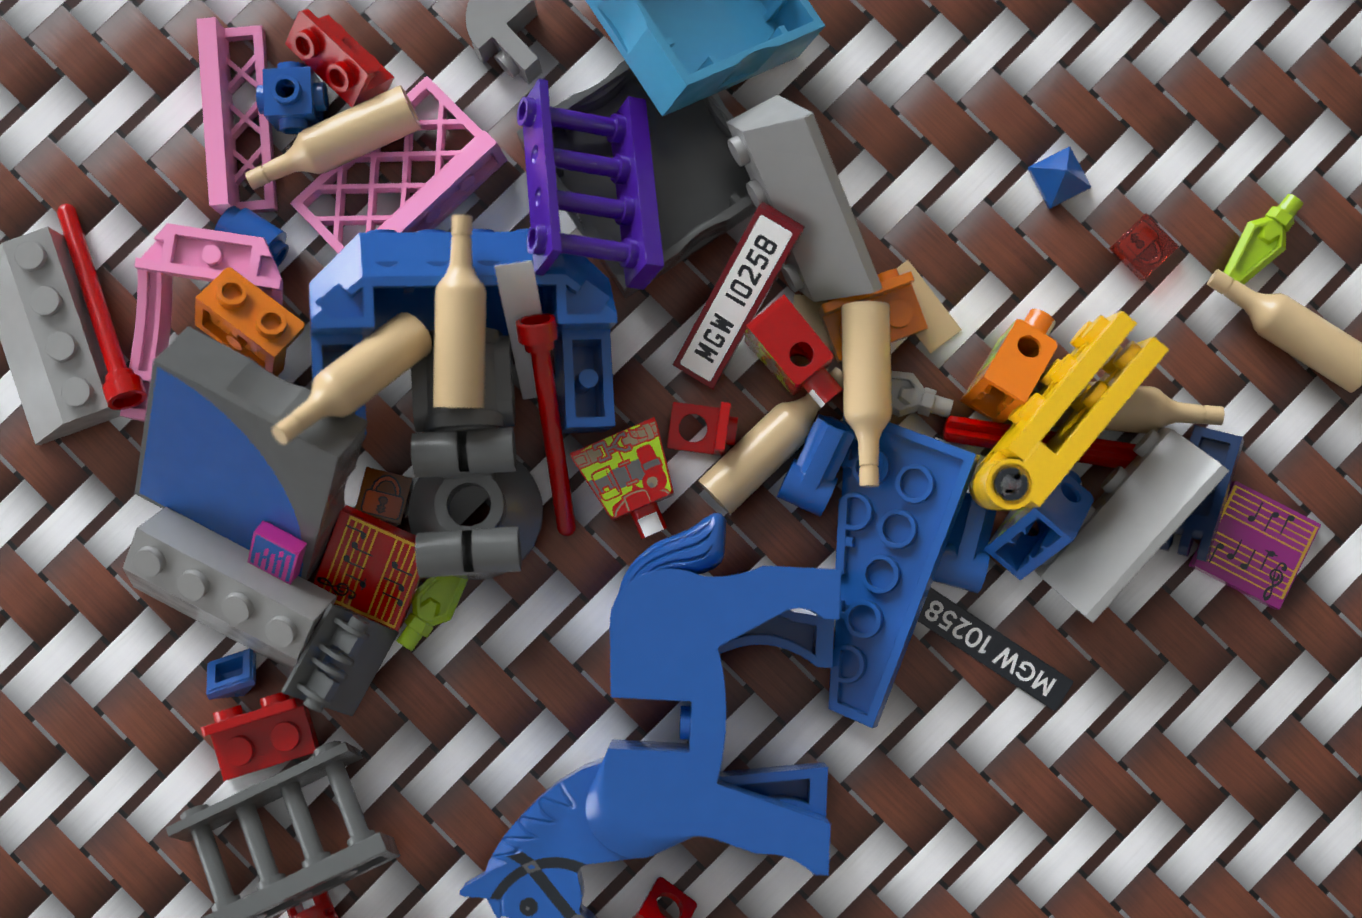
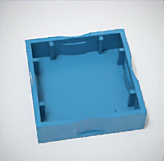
M586 0L662 117L798 58L825 27V24L809 0Z

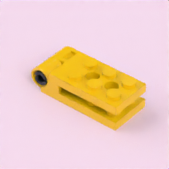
M1122 310L1107 318L1100 315L1093 323L1091 321L1085 323L1070 341V344L1075 347L1073 352L1067 354L1062 360L1057 358L1047 368L1039 379L1045 386L1039 393L1036 392L1031 398H1028L1024 405H1020L1011 412L1008 419L1013 422L1012 426L975 469L969 485V492L975 503L987 510H1015L1026 507H1040L1169 349L1154 336L1138 343L1132 340L1124 348L1119 346L1137 325V322ZM1101 368L1105 374L1093 386L1090 385V380ZM1069 406L1073 408V413L1046 445L1040 442Z

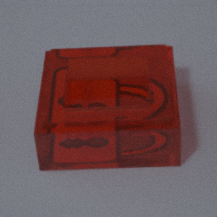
M1145 213L1109 249L1142 282L1179 246Z

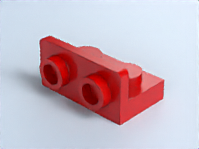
M309 9L298 12L285 45L308 67H311L348 105L354 107L389 90L395 77L349 35L339 23L328 14L318 18Z
M279 692L260 698L261 709L244 714L242 706L238 705L212 713L215 723L200 728L203 737L211 736L223 781L312 754L315 749L320 747L309 708L303 704L304 700L299 698L290 699L289 695Z

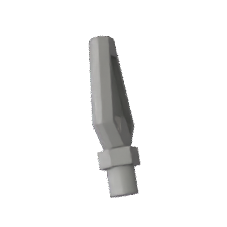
M891 371L892 414L902 417L917 412L928 417L930 413L945 418L949 417L954 400L936 395L937 390L924 388L913 373Z

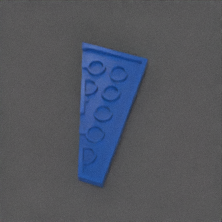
M843 415V422H845L848 425ZM888 422L879 440V487H860L858 441L856 436L854 437L841 464V467H843L842 497L839 498L835 568L841 569L839 620L835 622L833 664L832 668H830L828 709L870 728L878 726L980 455Z

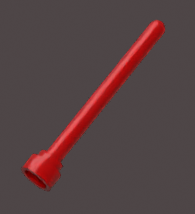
M62 204L57 209V216L108 372L104 377L105 383L102 386L107 405L113 410L135 407L147 398L142 378L135 374L133 369L127 368L77 211L71 204Z
M532 314L516 321L518 341L521 345H524L525 352L531 354L557 530L563 536H570L576 530L550 353V350L555 347L554 341L558 338L556 318L552 314Z

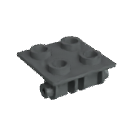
M330 603L281 692L304 700L303 704L316 712L321 713L325 707L353 717L399 632Z

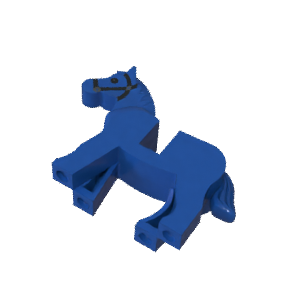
M712 513L693 527L657 541L642 552L626 571L611 609V698L690 701V706H681L679 740H688V743L612 739L603 758L587 763L564 776L529 806L498 844L489 860L486 871L467 881L459 894L464 897L486 898L496 918L503 916L507 918H596L582 904L585 891L581 872L582 866L650 857L695 836L713 838L755 854L784 856L803 865L813 875H829L831 823L826 817L828 766L824 762L720 771L726 733V694L720 654L748 645H771L792 651L816 667L832 668L834 620H839L841 569L760 566L751 571L732 576H701L699 574L716 568L725 556L726 519L721 513ZM791 609H806L817 616L793 612Z

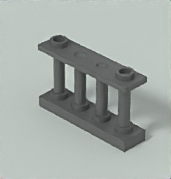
M341 741L326 743L314 750V757L214 805L203 804L192 807L180 815V821L166 827L168 837L185 842L194 840L215 902L211 906L212 913L202 918H272L401 856L393 837L381 832L376 833L375 830H369L345 768L363 759L358 748L347 742L341 743ZM325 776L328 777L350 839L347 840L348 847L333 855L328 851L324 852L301 790L302 787ZM281 797L284 799L305 860L301 863L303 869L287 877L285 873L279 874L257 812L258 808ZM235 819H238L260 879V882L256 885L258 891L243 898L233 893L212 830Z

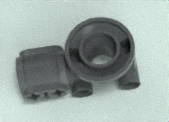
M486 327L484 408L433 407L434 330H430L428 332L432 339L431 352L411 367L412 409L416 433H413L411 436V459L413 473L418 480L410 497L408 517L411 533L416 535L415 554L419 578L455 576L470 580H482L497 577L506 572L521 571L522 561L534 548L541 532L543 502L533 476L516 459L515 434L512 427L516 426V408L510 336L503 335L499 330ZM465 487H483L488 492L491 500L490 512L486 519L474 526H462L453 521L449 510L450 503L455 494Z

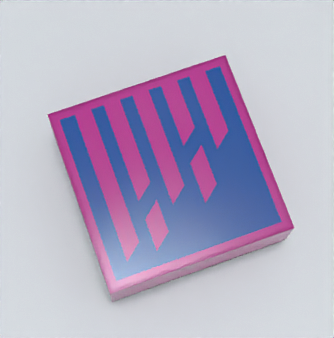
M263 520L254 531L247 562L291 585L300 573L307 543Z

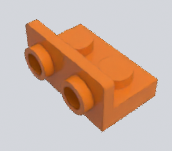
M231 267L225 268L195 297V326L214 340L252 359L271 374L277 377L281 374L285 366L287 348L304 331L305 324L302 320Z
M897 268L877 274L882 285V289L877 292L827 300L828 302L821 304L818 311L838 363L842 362L841 307L846 303L857 301L888 303L890 305L891 343L928 329L912 286L915 280L911 271L899 275Z

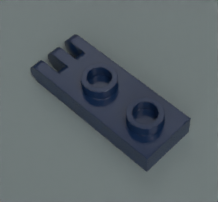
M1194 425L1190 442L1222 464L1229 472L1160 549L1169 551L1173 544L1174 535L1178 534L1181 535L1177 554L1188 557L1194 539L1200 540L1201 542L1197 549V560L1207 562L1244 439L1242 436Z

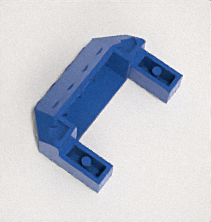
M530 228L519 229L514 232L472 229V264L476 275L486 290V327L499 330L503 335H509L495 266L524 261L533 262V254H529L527 251V235ZM377 229L367 233H358L309 283L312 383L319 372L401 312L409 313L418 318L428 331L434 330L435 290L450 265L451 232L440 229H425L417 232H396L389 229ZM561 253L544 276L535 275L542 314H552L556 318L558 338L554 341L555 382L562 434L606 432L615 427L610 329L617 324V311L610 280L586 257ZM366 403L353 412L365 420ZM366 428V432H365V435H364V439H363V440H365V438H366L367 428Z

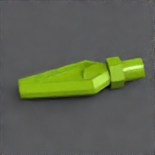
M1287 194L1278 207H1271L1265 215L1266 217L1247 222L1223 272L1232 277L1233 280L1244 285L1286 250V232L1293 226V217L1303 206V202L1298 197Z
M455 576L429 577L417 588L412 600V613L410 612L404 621L407 626L396 641L408 650L413 651L422 636L426 638L434 629L433 626L450 621L468 579Z

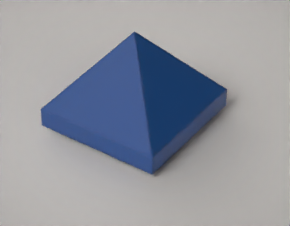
M1070 146L1027 168L1048 209L1092 187Z
M250 648L210 661L207 664L206 695L209 700L245 696L256 685V652Z

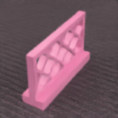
M428 76L420 81L407 95L414 110L429 94L439 103L438 120H419L422 127L420 130H437L436 151H413L414 133L404 137V152H381V148L319 175L290 202L299 214L337 253L344 248L342 245L344 225H366V233L375 230L376 225H380L377 229H389L396 232H417L425 229H435L507 161L498 143L485 130L482 131ZM447 111H448L455 119H447ZM466 129L474 137L461 150L445 151L446 130ZM412 161H435V175L426 183H411ZM371 162L369 184H346L348 169L355 163ZM380 162H403L402 183H379ZM378 193H401L400 207L392 215H376ZM322 194H336L335 216H315L308 207ZM346 194H368L367 215L344 216ZM325 226H334L333 234Z

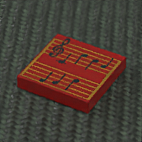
M346 505L340 511L314 584L336 595L337 598L334 604L395 631H399L403 626L421 580L416 566V535Z

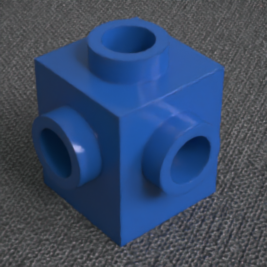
M286 61L277 64V68L262 69L263 85H258L256 88L258 111L260 114H264L265 118L278 132L298 135L302 130L324 120V111H328L329 108L328 89L326 83L319 80L311 67H306L301 62Z

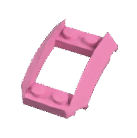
M167 223L153 238L156 242L141 258L136 257L134 267L137 268L138 278L137 308L129 368L133 369L135 374L141 376L147 398L135 407L121 410V417L145 422L153 360L169 346L173 276L212 282L225 268L231 267L280 305L283 304V280L264 238Z

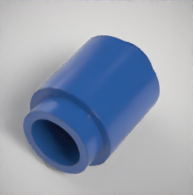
M236 206L228 208L220 217L214 229L216 231L264 238L267 241L277 267L283 262L289 250V245L285 244L286 232L248 208L242 210Z

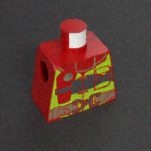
M784 294L746 325L744 342L790 394L795 396L805 389L815 402L823 408L843 391V388L826 370L830 367L834 358L832 352ZM800 355L805 357L809 364L800 367L795 365L790 358Z
M655 417L570 453L573 462L612 521L631 514L641 540L668 528L657 503L673 496L674 491Z

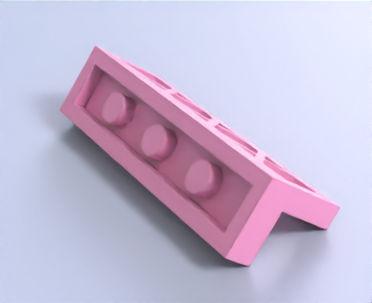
M216 17L196 19L209 206L221 216L232 206H236L241 210L248 208L254 213L278 211L276 180L264 185L265 200L240 202L239 185L246 178L245 172L256 168L261 160L263 166V164L274 159L272 125L265 118L264 114L259 113L257 102L244 115L233 106L232 97L245 80L255 89L258 85H263L262 69H268L265 29L262 25L224 28ZM253 40L254 55L241 69L230 60L229 42ZM231 69L237 73V75L232 80ZM254 70L256 71V81L250 77ZM234 114L240 118L236 125H234ZM258 114H259V126H257V125L253 122V120L256 118V116H257ZM250 126L260 135L261 146L249 160H246L236 151V139ZM237 159L244 164L239 171L237 168Z

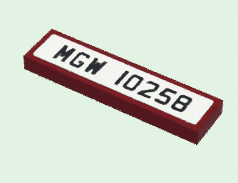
M764 202L758 206L677 355L673 366L709 388L714 389L742 341L746 325L756 316L805 226Z

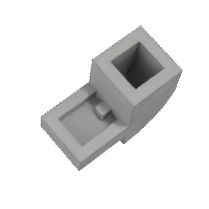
M469 0L466 9L467 31L483 64L486 63L497 53L494 58L501 68L512 78L519 74L528 85L542 73L539 58L516 34L538 15L535 0Z

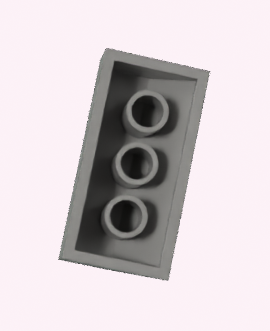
M776 95L727 121V126L732 135V138L727 140V144L737 164L740 167L745 166L751 181L746 183V189L754 205L758 208L764 202L805 226L786 260V265L781 269L793 292L800 291L813 302L870 294L882 289L813 112Z
M47 226L1 243L0 341L35 445H42L120 417L121 410L110 409L103 393L104 377L108 372L64 236Z
M1162 427L1158 432L1152 429L1140 439L1133 449L1137 456L1125 469L1118 466L1102 483L1101 488L1105 492L1091 505L1075 539L1034 570L1092 623L1229 472L1222 464L1173 429Z
M168 507L163 508L136 529L123 565V570L134 588L293 671L330 603L334 605L337 598L336 595L299 576L290 585L247 562L250 550Z

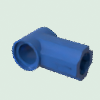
M819 414L809 431L798 459H793L780 486L777 497L820 517L837 483L838 478L835 476L855 437L853 430L841 420Z
M970 493L965 495L933 581L979 593L987 574L990 554L984 550V547L989 542L997 510H987L980 507L972 499Z

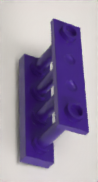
M538 79L528 96H524L520 100L517 111L518 125L523 126L530 214L527 251L529 254H533L535 275L544 276L562 253L619 262L620 266L624 268L626 287L644 290L664 267L646 99L628 96L616 114L613 113L610 117L550 106L548 80ZM552 127L606 136L608 142H611L613 158L554 148ZM555 168L611 177V181L616 185L617 199L557 190ZM559 210L615 219L616 224L620 225L621 242L561 233Z

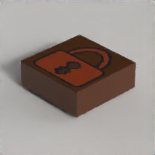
M366 467L355 509L377 519L403 525L415 479Z

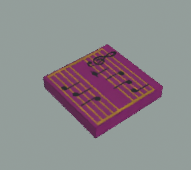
M1232 481L1208 561L1197 560L1196 550L1189 566L1272 609L1280 610L1321 524L1238 481Z

